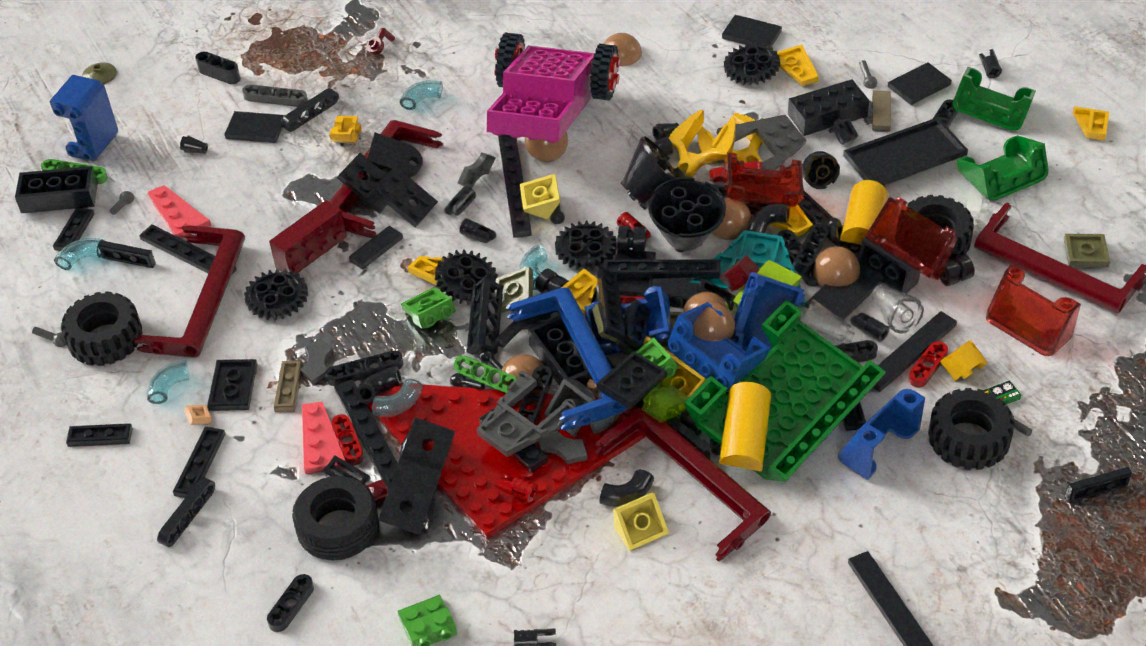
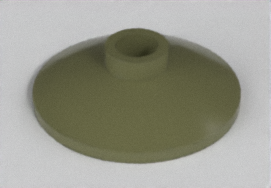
M95 63L83 71L82 77L95 79L102 84H106L115 78L117 71L115 66L110 63Z

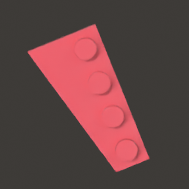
M165 185L148 191L150 200L173 235L183 238L187 234H192L184 233L182 227L186 225L211 226L208 218Z
M323 401L302 404L305 474L322 472L335 455L345 461ZM337 463L334 464L336 467L340 469H345Z

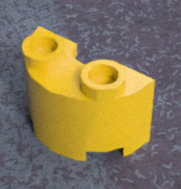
M337 116L334 121V127L329 132L330 139L333 142L357 143L358 134H361L362 130L361 123H358V116Z
M972 340L964 343L940 361L954 381L960 377L965 380L974 373L973 368L977 367L979 370L988 364V361Z

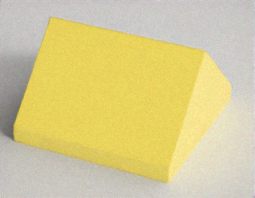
M552 174L520 184L524 212L549 219L560 203L556 175Z
M654 492L614 509V528L628 550H633L669 534Z

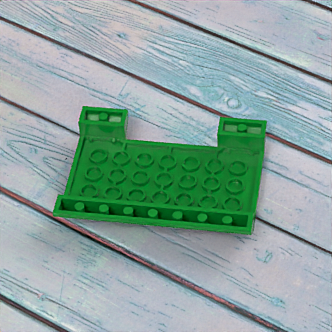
M788 300L761 325L773 348L768 352L766 359L740 381L763 385L771 392L762 472L753 471L765 480L787 482L886 373V371L871 360H868L864 366L860 365L800 321L803 311ZM710 376L684 402V406L697 428L719 445H722L729 393L726 395L727 388Z

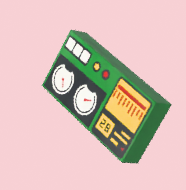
M1010 380L984 390L987 394L989 392L994 394L996 399L1000 398L1004 401L1005 405L1021 399L1020 392Z

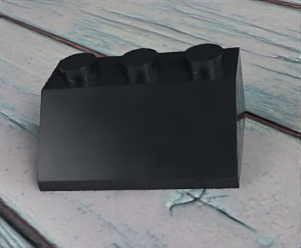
M864 238L862 240L858 261L885 277L884 284L903 296L918 284L921 270L915 265L907 262L872 239Z

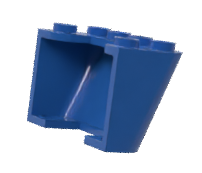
M652 286L645 291V299L637 300L651 310L645 338L648 336L651 339L655 338L657 342L668 340L672 333L669 297L661 286ZM593 302L589 306H585L586 320L605 356L623 352L616 347L615 342L602 338L598 333L592 309L596 304L600 305V302ZM631 303L621 304L622 314H624L626 307L631 306Z
M707 302L678 315L668 340V346L674 355L704 378L708 379L712 376L729 390L766 359L770 347L755 336L752 337L747 351L743 350L729 338L719 341H707L693 334V324L698 316L707 307L714 309ZM715 310L720 316L723 315L721 311ZM754 346H758L760 350L754 352Z
M903 389L898 392L839 451V461L868 480L876 472L877 467L876 462L873 460L874 448L885 439L888 432H892L902 439H909L920 431L925 397L912 389Z

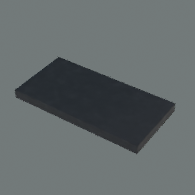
M938 117L843 151L844 158L863 180L876 181L882 185L895 182L967 156L968 149Z

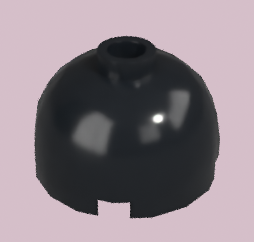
M816 151L805 158L801 172L804 180L811 187L825 189L828 188L827 185L836 182L840 174V165L831 154L824 151Z

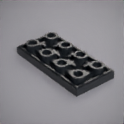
M860 263V275L855 282L842 287L825 284L805 303V308L838 326L884 282L885 277Z

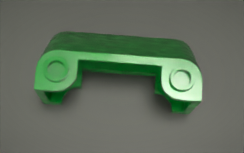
M967 67L953 100L955 110L1011 131L1020 129L1036 90L1022 87L1016 91L1013 98L980 86L982 81L980 71Z
M1018 135L1006 140L1003 146V156L981 165L975 164L974 159L968 156L957 159L959 172L986 199L992 201L1045 180L1049 173L1045 143Z

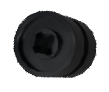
M619 225L617 250L629 251L632 248L635 252H645L647 228L636 226L634 229H631L630 226Z
M966 254L939 262L937 265L938 276L945 286H951L959 281L973 278L975 274L973 262Z
M547 268L537 277L535 289L540 293L544 290L553 291L564 286L569 280Z

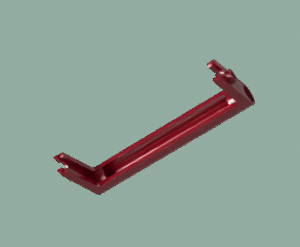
M391 120L381 132L382 135L398 141L404 140L437 149L439 146H443L441 141L432 139L441 137V133L397 120ZM369 149L364 155L366 158L368 156ZM358 174L360 179L367 180L365 175ZM342 184L329 202L342 210L345 231L368 238L375 237L376 232L372 231L376 228L373 221L347 213L359 196Z
M1005 203L996 214H992L989 223L979 233L974 243V248L1116 314L1122 311L1136 291L1142 289L1146 278V265L1141 264L1127 283L1119 289L998 234L1010 217L1007 215L1012 207L1009 205L1010 203Z
M191 225L182 227L184 233L197 234L185 235L184 238L187 239V242L219 246L183 337L139 335L133 341L138 344L144 343L142 346L137 347L138 351L156 355L199 357L245 242V235L241 231Z
M646 405L639 408L616 427H611L595 444L600 446L595 453L604 456L639 431L739 516L743 522L717 544L719 550L715 555L718 562L733 550H739L745 543V540L761 528L771 516V511Z

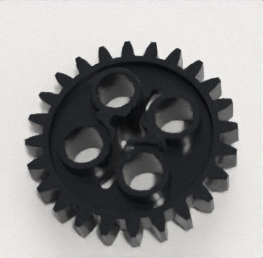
M746 43L745 47L739 45V49L733 48V52H728V56H725L724 72L727 77H730L731 81L736 80V83L742 81V85L749 82L750 86L753 82L758 85L759 81L765 83V79L771 80V76H776V72H779L780 57L777 55V51H773V47L768 48L767 44L762 47L761 43L755 46V43H752L751 46Z
M588 220L585 221V224L578 221V225L575 226L571 223V228L565 226L564 231H559V236H556V255H558L559 260H563V264L569 263V268L575 265L576 270L580 267H583V269L590 267L594 270V266L597 265L600 268L604 260H612L613 255H616V236H613V231H609L608 226L603 228L602 223L597 226L595 221L592 224H589Z
M463 249L462 254L455 250L454 255L449 252L447 257L443 256L442 261H438L434 280L437 281L436 287H440L441 292H446L447 296H452L453 302L459 299V304L466 301L467 305H469L470 301H472L473 285L484 277L496 283L498 274L495 273L496 268L492 267V262L486 263L487 257L481 259L480 253L475 256L473 255V250L467 254L465 249ZM490 288V292L494 293L495 290Z
M278 268L274 273L269 270L267 275L262 272V277L255 276V282L249 281L250 286H247V292H244L246 306L249 311H252L253 315L258 314L259 318L265 316L266 320L273 317L274 321L278 316L284 319L286 314L291 317L292 311L298 313V307H304L303 302H307L306 296H308L307 284L304 278H300L299 273L294 275L293 270L287 273L286 269L279 272Z

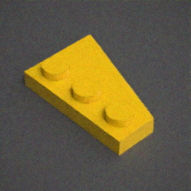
M802 44L777 52V55L780 57V68L801 86L819 81V76Z

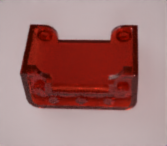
M727 153L722 169V181L726 195L733 201L789 204L790 207L797 206L801 203L804 196L802 161L792 160L790 166L785 167V165H781L779 171L744 167V161L740 160L739 162L737 154Z
M889 196L865 238L871 242L876 241L881 247L888 249L916 267L917 270L922 271L921 273L926 277L939 280L957 242L958 237L955 236L957 232L947 226L944 229L908 207L906 205L908 202L897 196L895 199Z
M1011 264L1005 270L989 304L986 320L1039 354L1052 356L1073 337L1081 304L1069 297H1061L1052 302L1023 285L1024 271Z

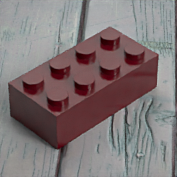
M325 200L272 238L269 243L275 268H278L281 272L286 269L287 273L293 270L295 275L343 241L347 236L342 210Z

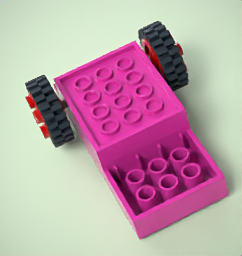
M505 32L500 38L499 48L495 50L497 64H495L494 71L497 85L503 88V94L487 110V132L496 136L505 134L513 138L528 137L530 140L544 139L547 142L554 143L562 138L591 98L609 101L613 97L616 84H619L620 75L617 72L621 59L616 45L599 43L595 53L531 45L525 48V40L522 34Z

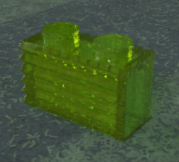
M668 385L654 392L650 391L644 398L645 403L642 409L649 413V416L652 415L653 418L659 420L660 423L676 417L686 410L684 402L689 397L673 385Z

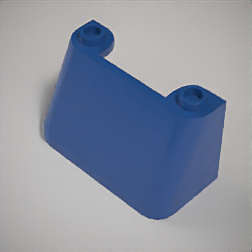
M752 272L748 277L734 318L735 331L731 341L747 351L752 337L755 336L770 347L771 350L773 347L761 325L786 300L796 307L798 305L801 306L805 299L804 289ZM754 346V352L760 350L758 346Z

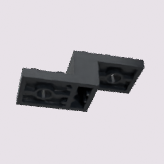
M359 153L337 177L338 180L379 214L389 205L415 228L438 203L435 198L397 166L388 174H385L362 153ZM358 174L365 175L367 180L360 179ZM409 200H414L417 206L411 205Z
M416 417L414 418L378 521L420 535L456 431ZM426 438L434 441V448L430 451L422 448V441ZM404 500L410 501L413 505L409 513H403L400 510V503Z

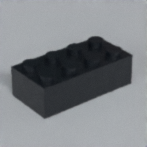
M853 79L789 98L788 116L803 136L829 129L832 126V122L839 118L843 120L849 117L850 121H855L868 117L869 99Z
M93 166L20 172L15 200L20 213L94 207L98 180Z
M560 315L528 329L529 346L543 364L551 369L552 376L559 386L565 378L578 380L587 387L589 379H593Z

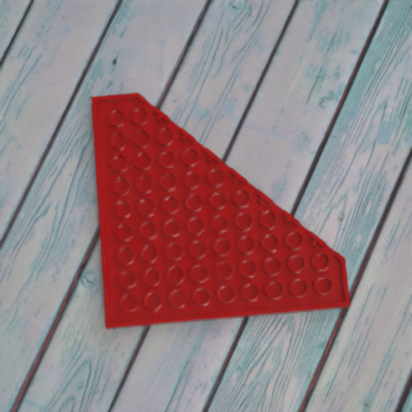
M401 383V385L394 386L378 395L371 403L367 404L372 414L400 444L403 443L407 433L410 431L415 417L456 431L437 485L486 539L646 437L638 431L606 455L602 456L595 453L600 447L595 445L596 442L611 427H616L639 408L635 405L630 410L627 409L620 414L581 426L576 437H573L565 430H558L566 438L583 440L587 460L566 464L560 456L553 453H545L548 456V462L531 473L513 455L505 456L477 435V429L480 426L479 418L497 406L498 400L506 394L503 391L481 389L480 391L475 388ZM547 394L536 426L547 418L544 413L555 394ZM523 398L511 407L516 412L519 411ZM529 405L526 407V410L528 411L536 409L535 405ZM434 441L427 443L423 449L426 451L432 450L434 448ZM537 441L534 444L539 448V444ZM505 473L512 474L537 484V494L533 501L529 503L496 488L495 481L498 478H502V475Z

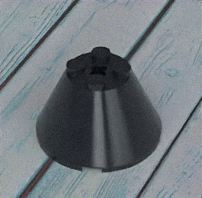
M646 136L640 138L624 179L621 182V185L628 191V196L633 201L637 199L639 205L644 210L648 208L649 199L653 195V191L660 184L671 179L686 177L678 167L675 168L668 162L669 156Z
M680 177L660 184L653 191V195L648 202V211L651 220L667 242L677 252H684L702 246L703 242L720 226L725 217L726 203L721 192L712 184L706 181L705 183L695 181V178Z

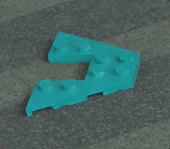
M744 230L736 240L729 244V247L723 253L720 252L714 258L721 259L720 275L746 255L749 256L758 268H761L768 260H771L796 273L791 264L788 250L785 248L784 239L782 236ZM702 278L691 279L689 283L698 284ZM703 278L729 291L727 285L720 278ZM804 299L802 307H805L806 299Z

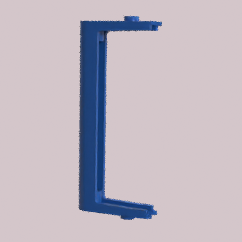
M566 287L511 303L506 307L507 310L511 311L521 309L519 312L511 313L507 316L513 322L555 310L558 311L595 385L612 370L571 289ZM599 391L601 399L562 412V417L559 419L566 422L563 423L561 430H570L588 425L589 423L620 414L628 408Z

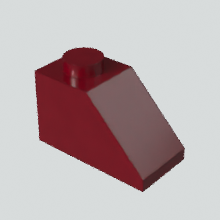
M746 255L719 277L733 292L747 283L748 277L752 272L757 274L760 269Z

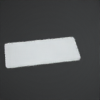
M969 190L966 207L968 210L981 211L983 195L978 190Z

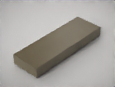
M873 90L872 130L890 131L891 91Z
M282 361L274 402L275 412H295L301 379L300 369L303 367L302 361Z

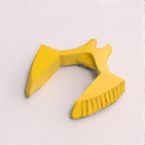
M703 110L690 115L689 118L672 131L668 138L672 143V147L679 152L680 160L677 167L683 173L686 171V177H693L700 167L713 160L730 161L735 143L736 124L733 116L722 127L711 145L712 148L700 154L689 152L688 147L704 123Z
M733 113L735 124L755 121V119L747 115ZM701 126L697 135L699 148L702 153L712 148L711 145L715 138L708 130ZM756 132L746 136L750 141L749 147L739 151L733 150L728 162L735 164L752 161L762 162L758 150L764 142ZM713 160V161L707 163L706 165H708V164H710V163H713V162L721 161V160Z

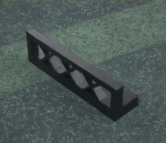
M485 277L473 285L466 351L472 355L479 350H491L494 354L498 353V345L495 339L499 336L503 286ZM490 288L497 290L496 297H493ZM489 303H491L493 308L495 309L494 314H492L488 307ZM488 319L490 320V322H491L492 325H493V330H492V331L490 330V328H489L488 325H487V320H488ZM486 336L490 339L492 347L485 344Z

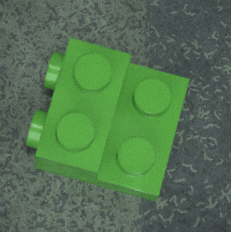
M435 287L401 303L403 311L412 317L413 323L421 329L433 326L435 322L446 319L456 312L452 298Z
M652 338L636 351L639 355L668 371L666 378L672 377L679 368L655 338ZM658 384L653 390H651V391L656 390V389L658 388L659 384Z
M440 594L397 611L411 646H430L457 635L453 618Z

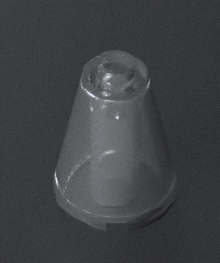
M886 285L877 286L871 294L872 301L890 329L895 333L909 332V328L913 325L916 327L923 317L924 307L921 305V301L914 296Z
M812 299L810 303L812 305H809L802 322L830 343L838 345L851 343L855 332L852 331L853 327L820 302Z

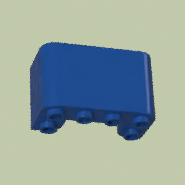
M71 75L49 101L53 113L56 116L70 119L77 142H68L65 146L68 156L96 161L118 133L117 123L105 86L95 79Z

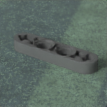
M246 85L242 89L244 99L252 102L299 107L308 101L307 94L303 90L261 85Z

